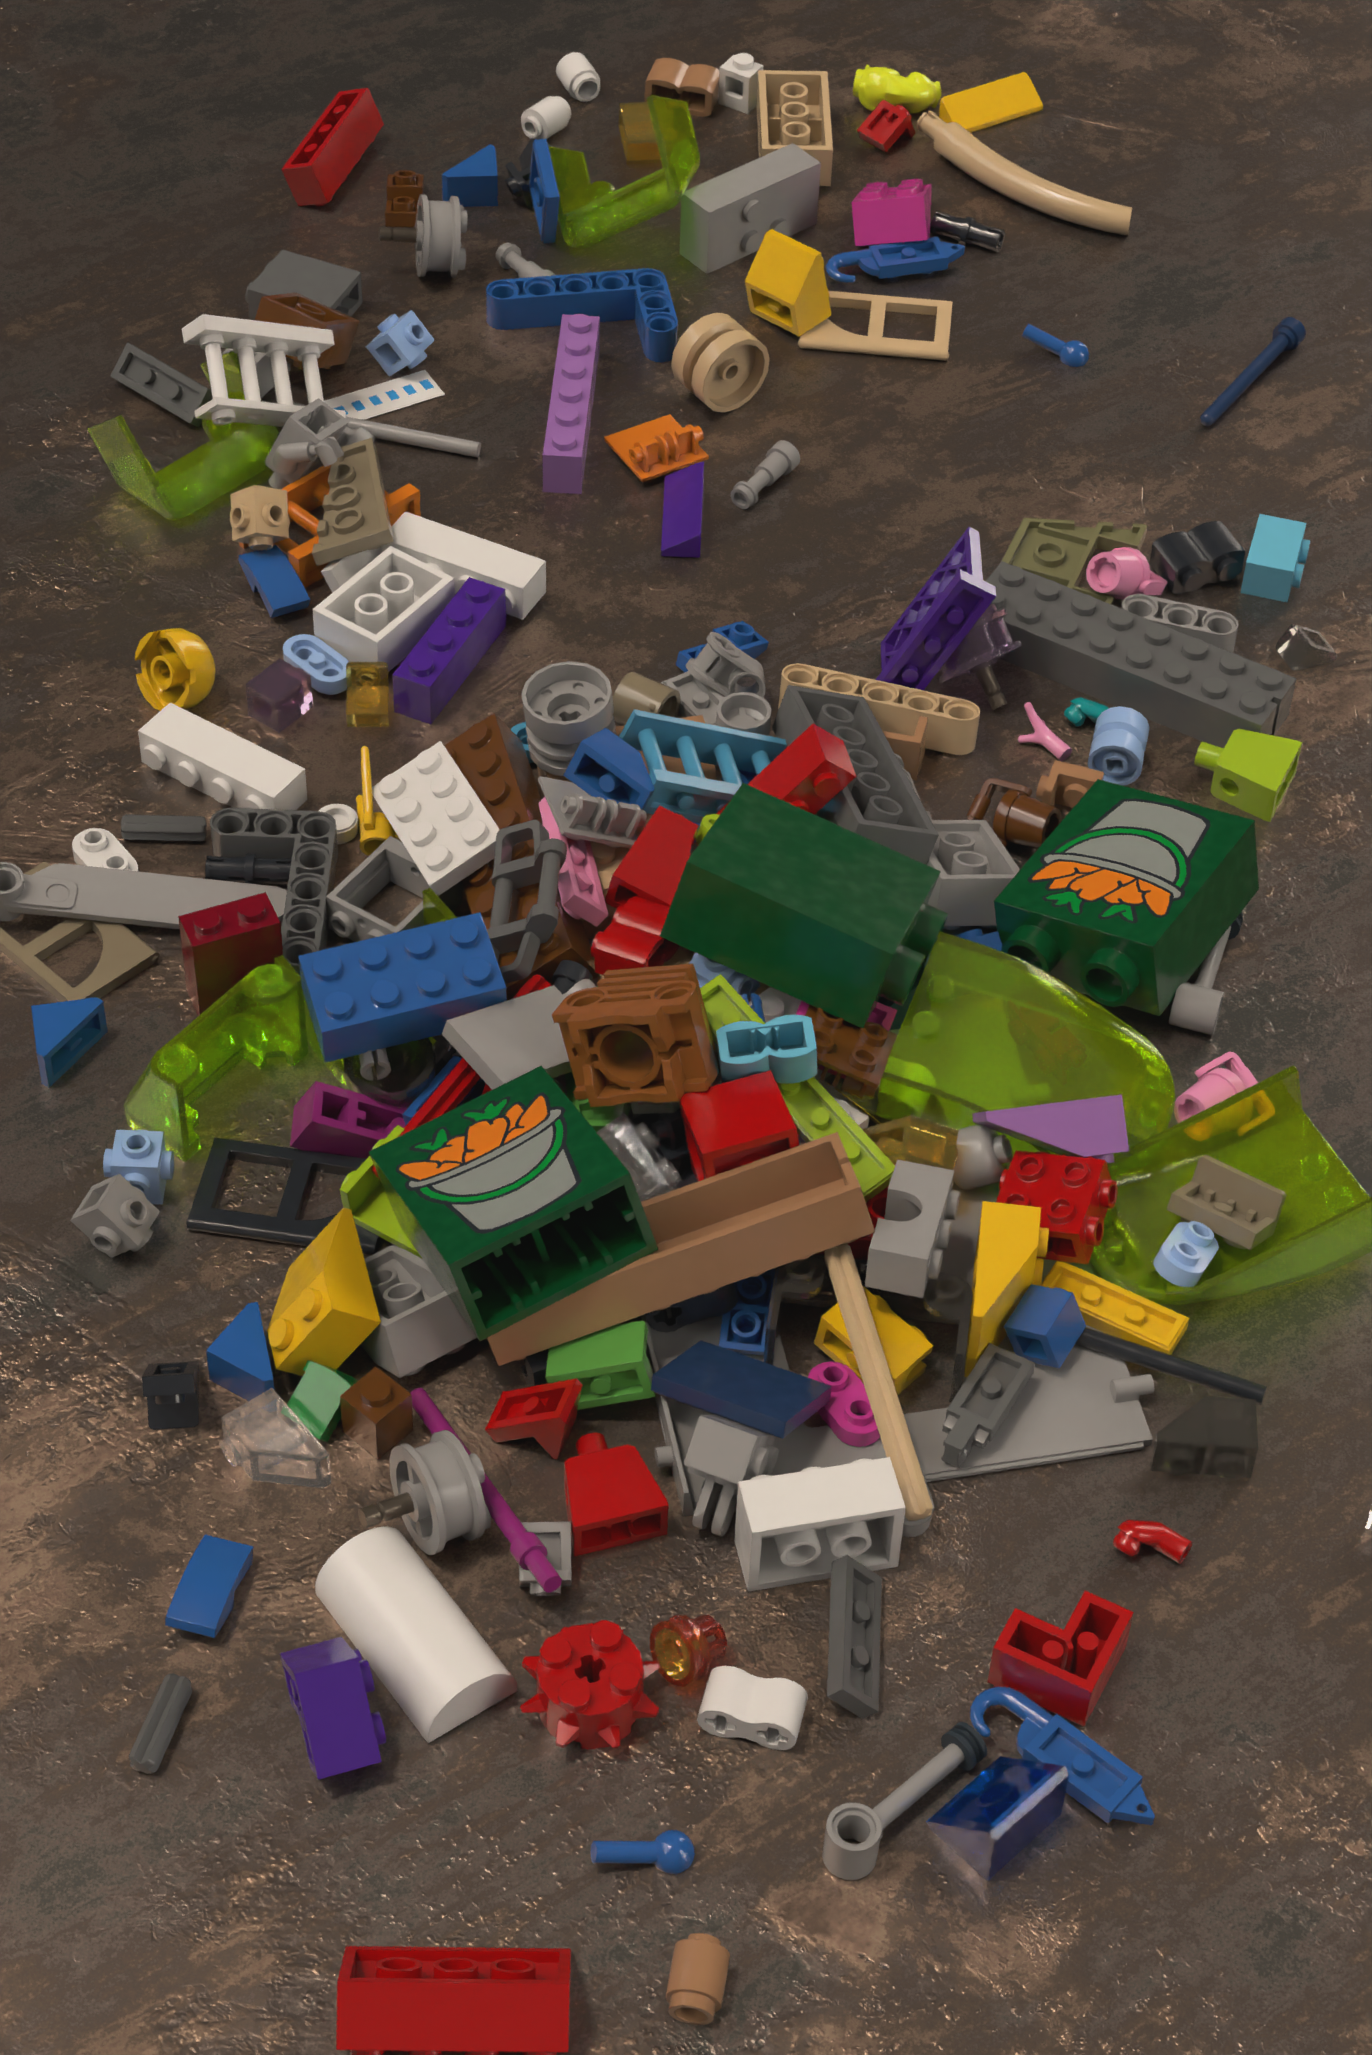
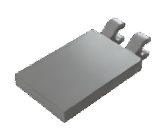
M583 979L564 994L553 985L446 1021L442 1035L492 1090L539 1066H542L551 1078L572 1072L559 1023H554L552 1013L568 995L582 989L596 987V985L590 979Z

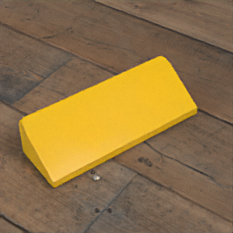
M1022 72L942 97L940 100L939 118L945 123L956 122L971 133L1043 110V103L1028 74Z

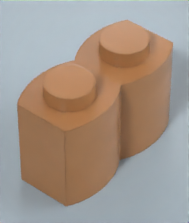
M673 58L656 59L645 82L644 103L659 110L679 109L689 115L709 116L712 114L719 97L720 70L705 64L688 66L686 63Z

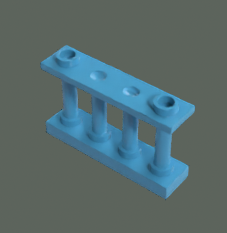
M636 709L633 710L619 735L622 740L636 750L643 751L650 773L649 776L655 788L644 811L654 814L659 805L692 822L701 823L704 816L716 814L732 799L743 783L738 770L753 772L758 775L787 746L786 740L782 738ZM662 755L680 758L686 774L667 771ZM701 763L719 766L724 781L705 778Z

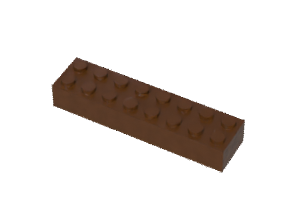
M495 713L474 724L467 731L444 745L499 829L535 819L541 824L543 823L538 804L541 801V797L523 743ZM534 839L514 845L511 861L534 855ZM495 858L462 880L471 913L481 912L486 930L490 928L495 887L492 884ZM540 883L513 890L508 923L527 918L532 906L537 904ZM558 888L555 904L559 909L557 926L548 941L540 944L530 975L525 979L505 984L506 1000L513 999L529 978L536 974L543 976L553 986L552 976L562 960H571L583 965L591 972L592 980L600 976V974L595 973V958L591 956V946L582 919L578 920L571 917L562 908ZM519 950L499 954V967L513 963Z

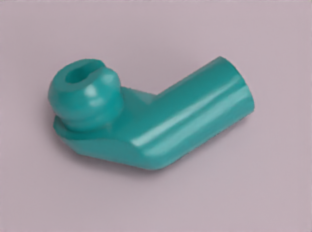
M1078 697L1070 701L1071 705L1064 710V717L1075 726H1081L1086 718H1089L1096 724L1099 715L1109 708L1106 705Z

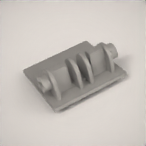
M542 776L538 778L562 836L573 840L584 839L605 843L615 848L620 846L631 848L637 839L635 835L637 827L642 828L645 825L646 812L641 810L637 804L623 802L617 804L615 800L611 799L605 801L601 797H592L573 782Z

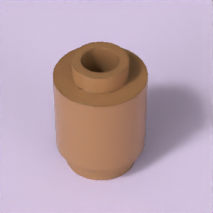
M693 1933L688 1936V1939L680 1940L675 1944L665 1995L667 2002L670 2004L668 2012L674 2019L688 2024L705 2025L711 2023L714 2013L721 2009L730 1953L721 1946V1941L718 1938L709 1934Z

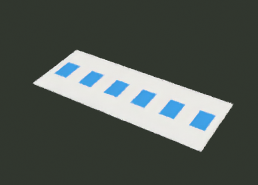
M422 370L325 400L324 403L332 409L344 410L346 417L366 420L445 394L426 370Z

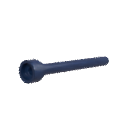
M1286 317L1274 328L1272 342L1201 414L1200 422L1202 425L1211 426L1282 351L1294 350L1305 339V327L1298 319Z

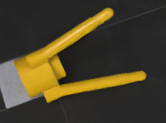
M363 746L360 750L363 796L358 795L356 797L360 829L359 848L365 855L370 856L390 836L398 840L400 838L384 813L373 812L369 748Z

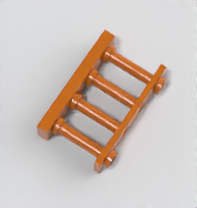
M323 465L281 489L287 491L290 523L292 521L296 522L315 536L301 545L290 538L273 543V546L276 545L288 556L289 562L305 588L322 579L321 571L330 563L318 566L315 563L312 550L313 545L318 544L317 527L320 520L309 512L321 506L324 495L329 494L328 477L331 465L326 467ZM408 483L392 493L384 490L391 527L405 511L421 517L420 490ZM239 542V546L243 549L249 546L248 543Z

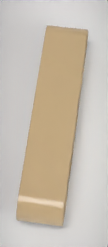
M790 664L782 669L778 709L788 685L864 697L882 731L914 736L919 716L928 717L925 748L955 755L968 754L975 749L980 708L971 701L806 664Z

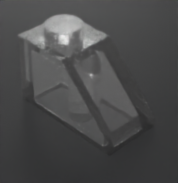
M273 1388L221 1417L224 1437L220 1441L221 1450L233 1467L240 1465L252 1480L314 1488H325L331 1484L329 1453Z

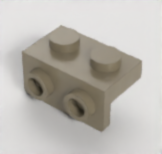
M1204 1155L1198 1160L1192 1181L1171 1194L1166 1210L1180 1216L1183 1222L1197 1221L1206 1225L1212 1232L1222 1236L1223 1241L1232 1247L1251 1250L1274 1234L1286 1199V1193L1219 1160Z

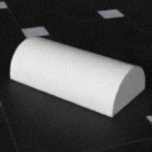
M383 1526L362 1532L337 1549L323 1565L316 1579V1595L354 1646L359 1649L363 1658L367 1659L369 1666L427 1743H430L517 1691L515 1678L398 1529Z

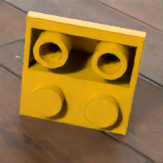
M773 229L767 231L745 279L750 312L800 337L831 316L830 295L826 284L824 260L821 252Z

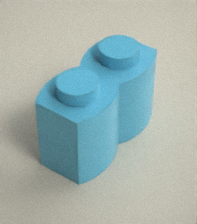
M784 1015L774 1018L765 1024L753 1021H740L725 1025L716 1031L722 1083L771 1070L777 1083L785 1084L802 1082L817 1074V1047L811 1017Z

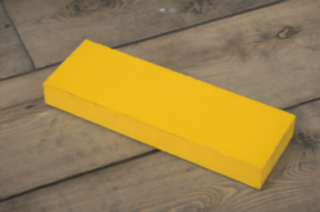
M1056 1261L1041 1284L1044 1287L1062 1288L1068 1292H1073L1086 1325L1103 1333L1170 1355L1188 1327V1317L1067 1262Z

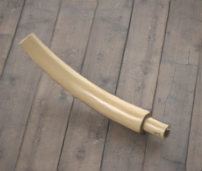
M933 111L924 112L918 119L917 128L934 140V149L937 153L964 173L992 190L1047 215L1081 226L1128 236L1132 207L1090 197L1039 177L986 146L956 122L945 123Z

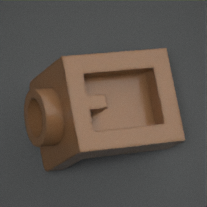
M1055 760L1049 776L1042 775L1040 778L1036 800L1052 806L1059 804L1073 808L1097 779L1103 780L1104 772Z

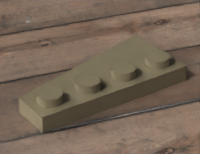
M372 438L341 447L344 456L337 458V462L331 464L328 477L330 490L328 495H324L322 504L325 513L323 520L319 521L317 527L318 544H314L312 550L317 566L366 550H375L385 544L394 542L377 449Z

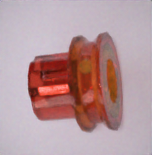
M674 1615L667 1621L658 1622L653 1626L650 1634L652 1659L659 1663V1673L667 1682L676 1687H685L693 1681L701 1680L708 1674L711 1663L722 1659L726 1654V1634L721 1624L710 1615H701L694 1619L686 1615ZM714 1635L715 1640L708 1642L707 1637Z

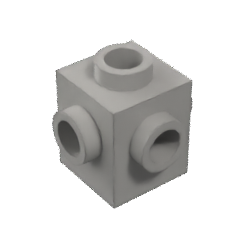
M117 1174L93 1185L70 1221L90 1238L94 1247L112 1258L131 1250L135 1252L142 1248L152 1236L153 1231L150 1227L160 1211L147 1200L145 1194L140 1189L132 1186L122 1175Z

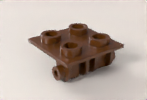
M809 1005L805 1016L812 1018L817 1047V1071L820 1065L824 1066L818 1081L823 1083L830 1068L837 1071L832 1087L836 1088L841 1075L844 1074L846 1077L841 1090L858 1096L860 1099L863 1098V1095L873 1098L898 1034L886 1030L875 1022H866L864 1028H861L840 1017L827 1013L821 1008Z

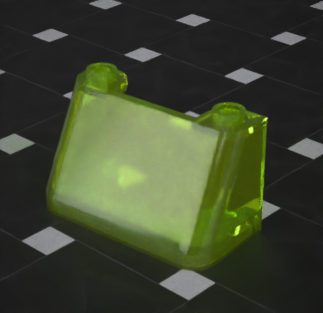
M266 964L253 969L151 1058L125 1099L124 1111L127 1124L133 1130L164 1131L166 1151H173L174 1156L183 1162L190 1159L201 1149L200 1137L193 1130L199 1124L198 1111L191 1108V1104L243 1059L262 1069L267 1064V1059L286 1057V1062L295 1066L308 1054L305 1001L301 977L280 965Z

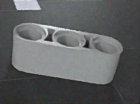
M1144 594L1130 595L1122 602L1121 609L1128 610L1131 613L1163 624L1191 637L1201 639L1229 652H1234L1238 621L1230 613Z

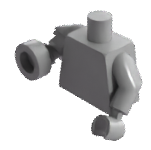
M318 398L289 416L265 459L266 466L274 471L269 479V484L275 489H282L318 469L322 463L326 467L337 462V458L344 456L341 447L372 438L374 441L375 436L363 427L347 428L349 421Z

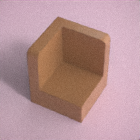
M919 716L914 736L883 731L894 753L901 756L904 762V769L907 772L909 771L912 780L916 781L926 744L928 717Z

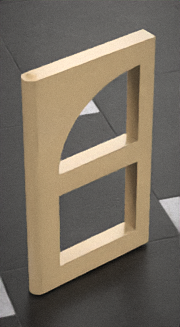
M829 291L830 307L871 310L868 336L848 332L836 326L827 318L801 335L798 341L799 348L947 361L950 356L948 347L953 301ZM885 312L937 316L934 342L883 337Z

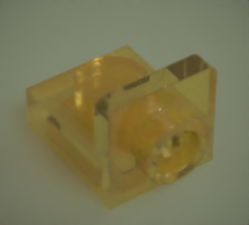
M348 662L346 664L347 727L389 726L388 664L386 662Z

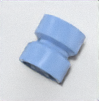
M1112 707L1103 711L1096 720L1088 758V768L1104 772L1103 781L1122 786L1136 781L1141 775L1144 752L1150 727L1147 719L1140 712L1128 707Z

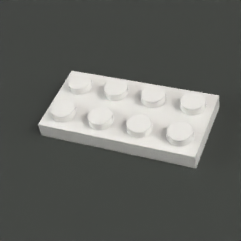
M441 741L422 751L416 758L394 773L387 775L372 787L373 797L437 897L495 858L496 835L500 829Z

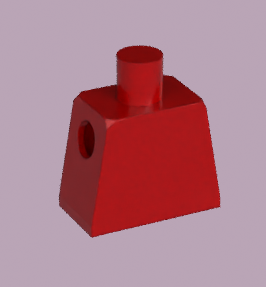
M597 1432L589 1433L579 1438L576 1442L579 1456L568 1458L564 1462V1490L568 1522L571 1521V1548L574 1557L667 1535L669 1508L667 1499L636 1447L627 1444L608 1449L604 1435Z

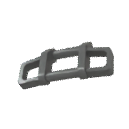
M536 819L502 828L496 835L495 861L492 874V884L495 887L490 928L487 929L497 962L499 954L519 950L513 963L499 967L505 984L525 979L530 975L540 944L548 941L558 923L559 909L555 904L559 872L566 860L567 845L562 840L549 839L548 830ZM534 839V855L511 861L514 845ZM540 883L537 904L532 906L527 918L508 923L513 890Z

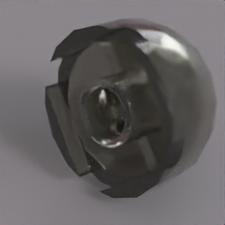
M429 1037L387 1047L386 1051L391 1071L386 1077L379 1080L377 1079L375 1064L371 1067L373 1080H368L361 1076L359 1055L343 1058L344 1078L349 1090L364 1094L378 1104L391 1108H408L430 1086L436 1077V1055Z

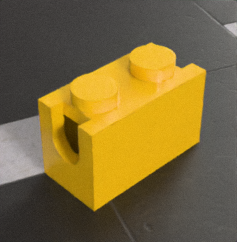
M863 1286L897 1395H899L925 1372L927 1365L922 1360L931 1353L934 1345L927 1340L920 1329L909 1325L893 1312L882 1297L873 1295ZM837 1303L821 1316L814 1344L835 1362L850 1367L863 1383L842 1313Z

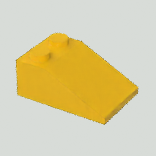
M982 1201L973 1268L964 1377L969 1376L989 1343L999 1346L1006 1337L1007 1333L1004 1325L1031 1284L1041 1286L1044 1259L1036 1257H1046L1049 1228L1040 1227L1041 1207Z
M343 1207L288 1268L267 1329L277 1370L303 1376L305 1373L303 1368L308 1360L337 1370L381 1323L351 1209Z

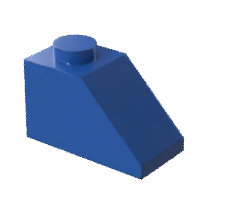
M607 728L581 741L563 775L592 797H601L605 801L608 799L615 800L617 804L619 802L637 804L641 810H644L655 790L641 753Z

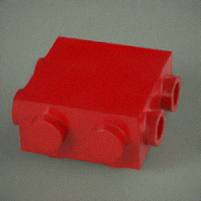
M1015 1150L1009 1169H1004L1001 1174L1000 1192L996 1202L1041 1207L1040 1227L1049 1228L1046 1257L1037 1256L1036 1258L1088 1265L1094 1246H1099L1102 1242L1104 1235L1103 1221L1107 1210L1115 1206L1117 1183L1111 1179L1106 1160L1095 1159L1089 1156L1055 1155L1042 1151L1027 1152Z

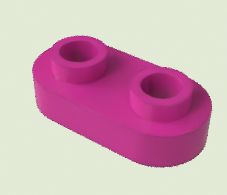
M823 1362L812 1368L808 1378L832 1386L830 1402L817 1412L842 1442L851 1446L862 1447L876 1442L880 1438L864 1384L854 1371L839 1362ZM854 1413H861V1414H864V1415H863V1416H858V1415H855Z

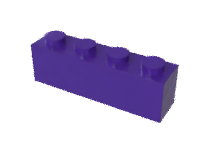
M470 577L466 580L394 672L393 696L395 713L428 724L434 722L506 627V591L504 588Z

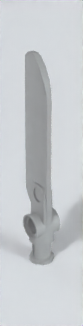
M0 862V921H11L23 913L180 930L178 916L264 892L267 893L280 922L283 921L287 890L276 886L65 863L53 864L32 875L23 874L21 869L15 864Z

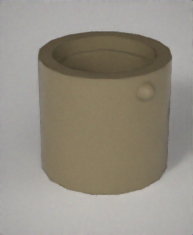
M630 672L621 680L613 696L615 723L624 726L634 709L677 717L681 702L680 693L678 690L636 672Z

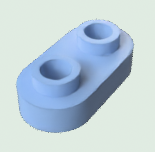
M300 634L289 638L284 643L283 658L286 668L318 692L335 695L345 691L351 685L352 671L350 662L318 637Z
M1197 1221L1178 1223L1153 1261L1154 1268L1164 1279L1172 1284L1185 1288L1194 1287L1218 1251L1219 1246L1214 1238V1233L1209 1227Z

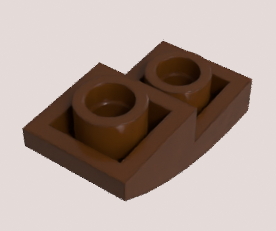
M399 170L394 174H388L385 227H415L418 199L421 194L424 195V175L416 174L411 170Z

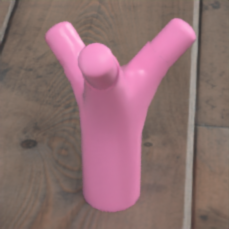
M1031 702L1025 703L1024 708L1035 732L1033 734L1020 735L1018 737L1019 743L1042 745L1060 761L1066 760L1070 756L1072 749L1046 726L1045 721L1041 720L1037 715Z

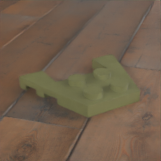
M1023 518L1002 561L1113 605L1114 596L1078 587L1095 549L1112 551L1115 548L1131 547L1140 551L1146 538L1148 525L1133 523L1132 529H1113V522H1098L1095 528L1075 527L1074 520Z

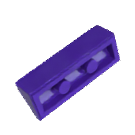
M704 462L695 463L665 476L661 556L700 557Z

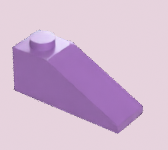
M1122 1094L972 1113L973 1123L986 1126L992 1130L1060 1155L1074 1157L1089 1156L1095 1159L1106 1160V1163H1114L1113 1153L1129 1151Z

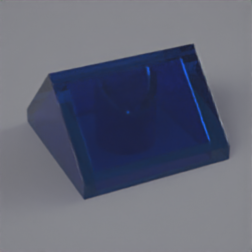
M1000 1756L926 1822L932 1832L988 1881L1061 1815L1069 1773L1064 1765Z

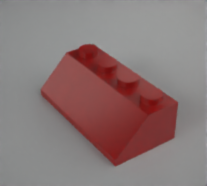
M346 1946L337 1980L336 2050H350L351 2055H383L384 2051H408V2055H441L442 2051H465V2055H499L500 2052H523V2055H557V2052H568L571 1948Z

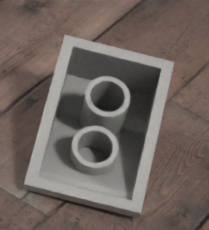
M931 820L939 836L927 865L941 871L928 904L949 913L943 929L954 930L960 926H980L986 929H997L994 900L1020 871L1019 867L986 820Z
M393 1244L364 1259L381 1323L360 1346L377 1365L399 1378L410 1376L420 1372L426 1364L443 1355L459 1352L465 1347L466 1343L477 1338L422 1258Z

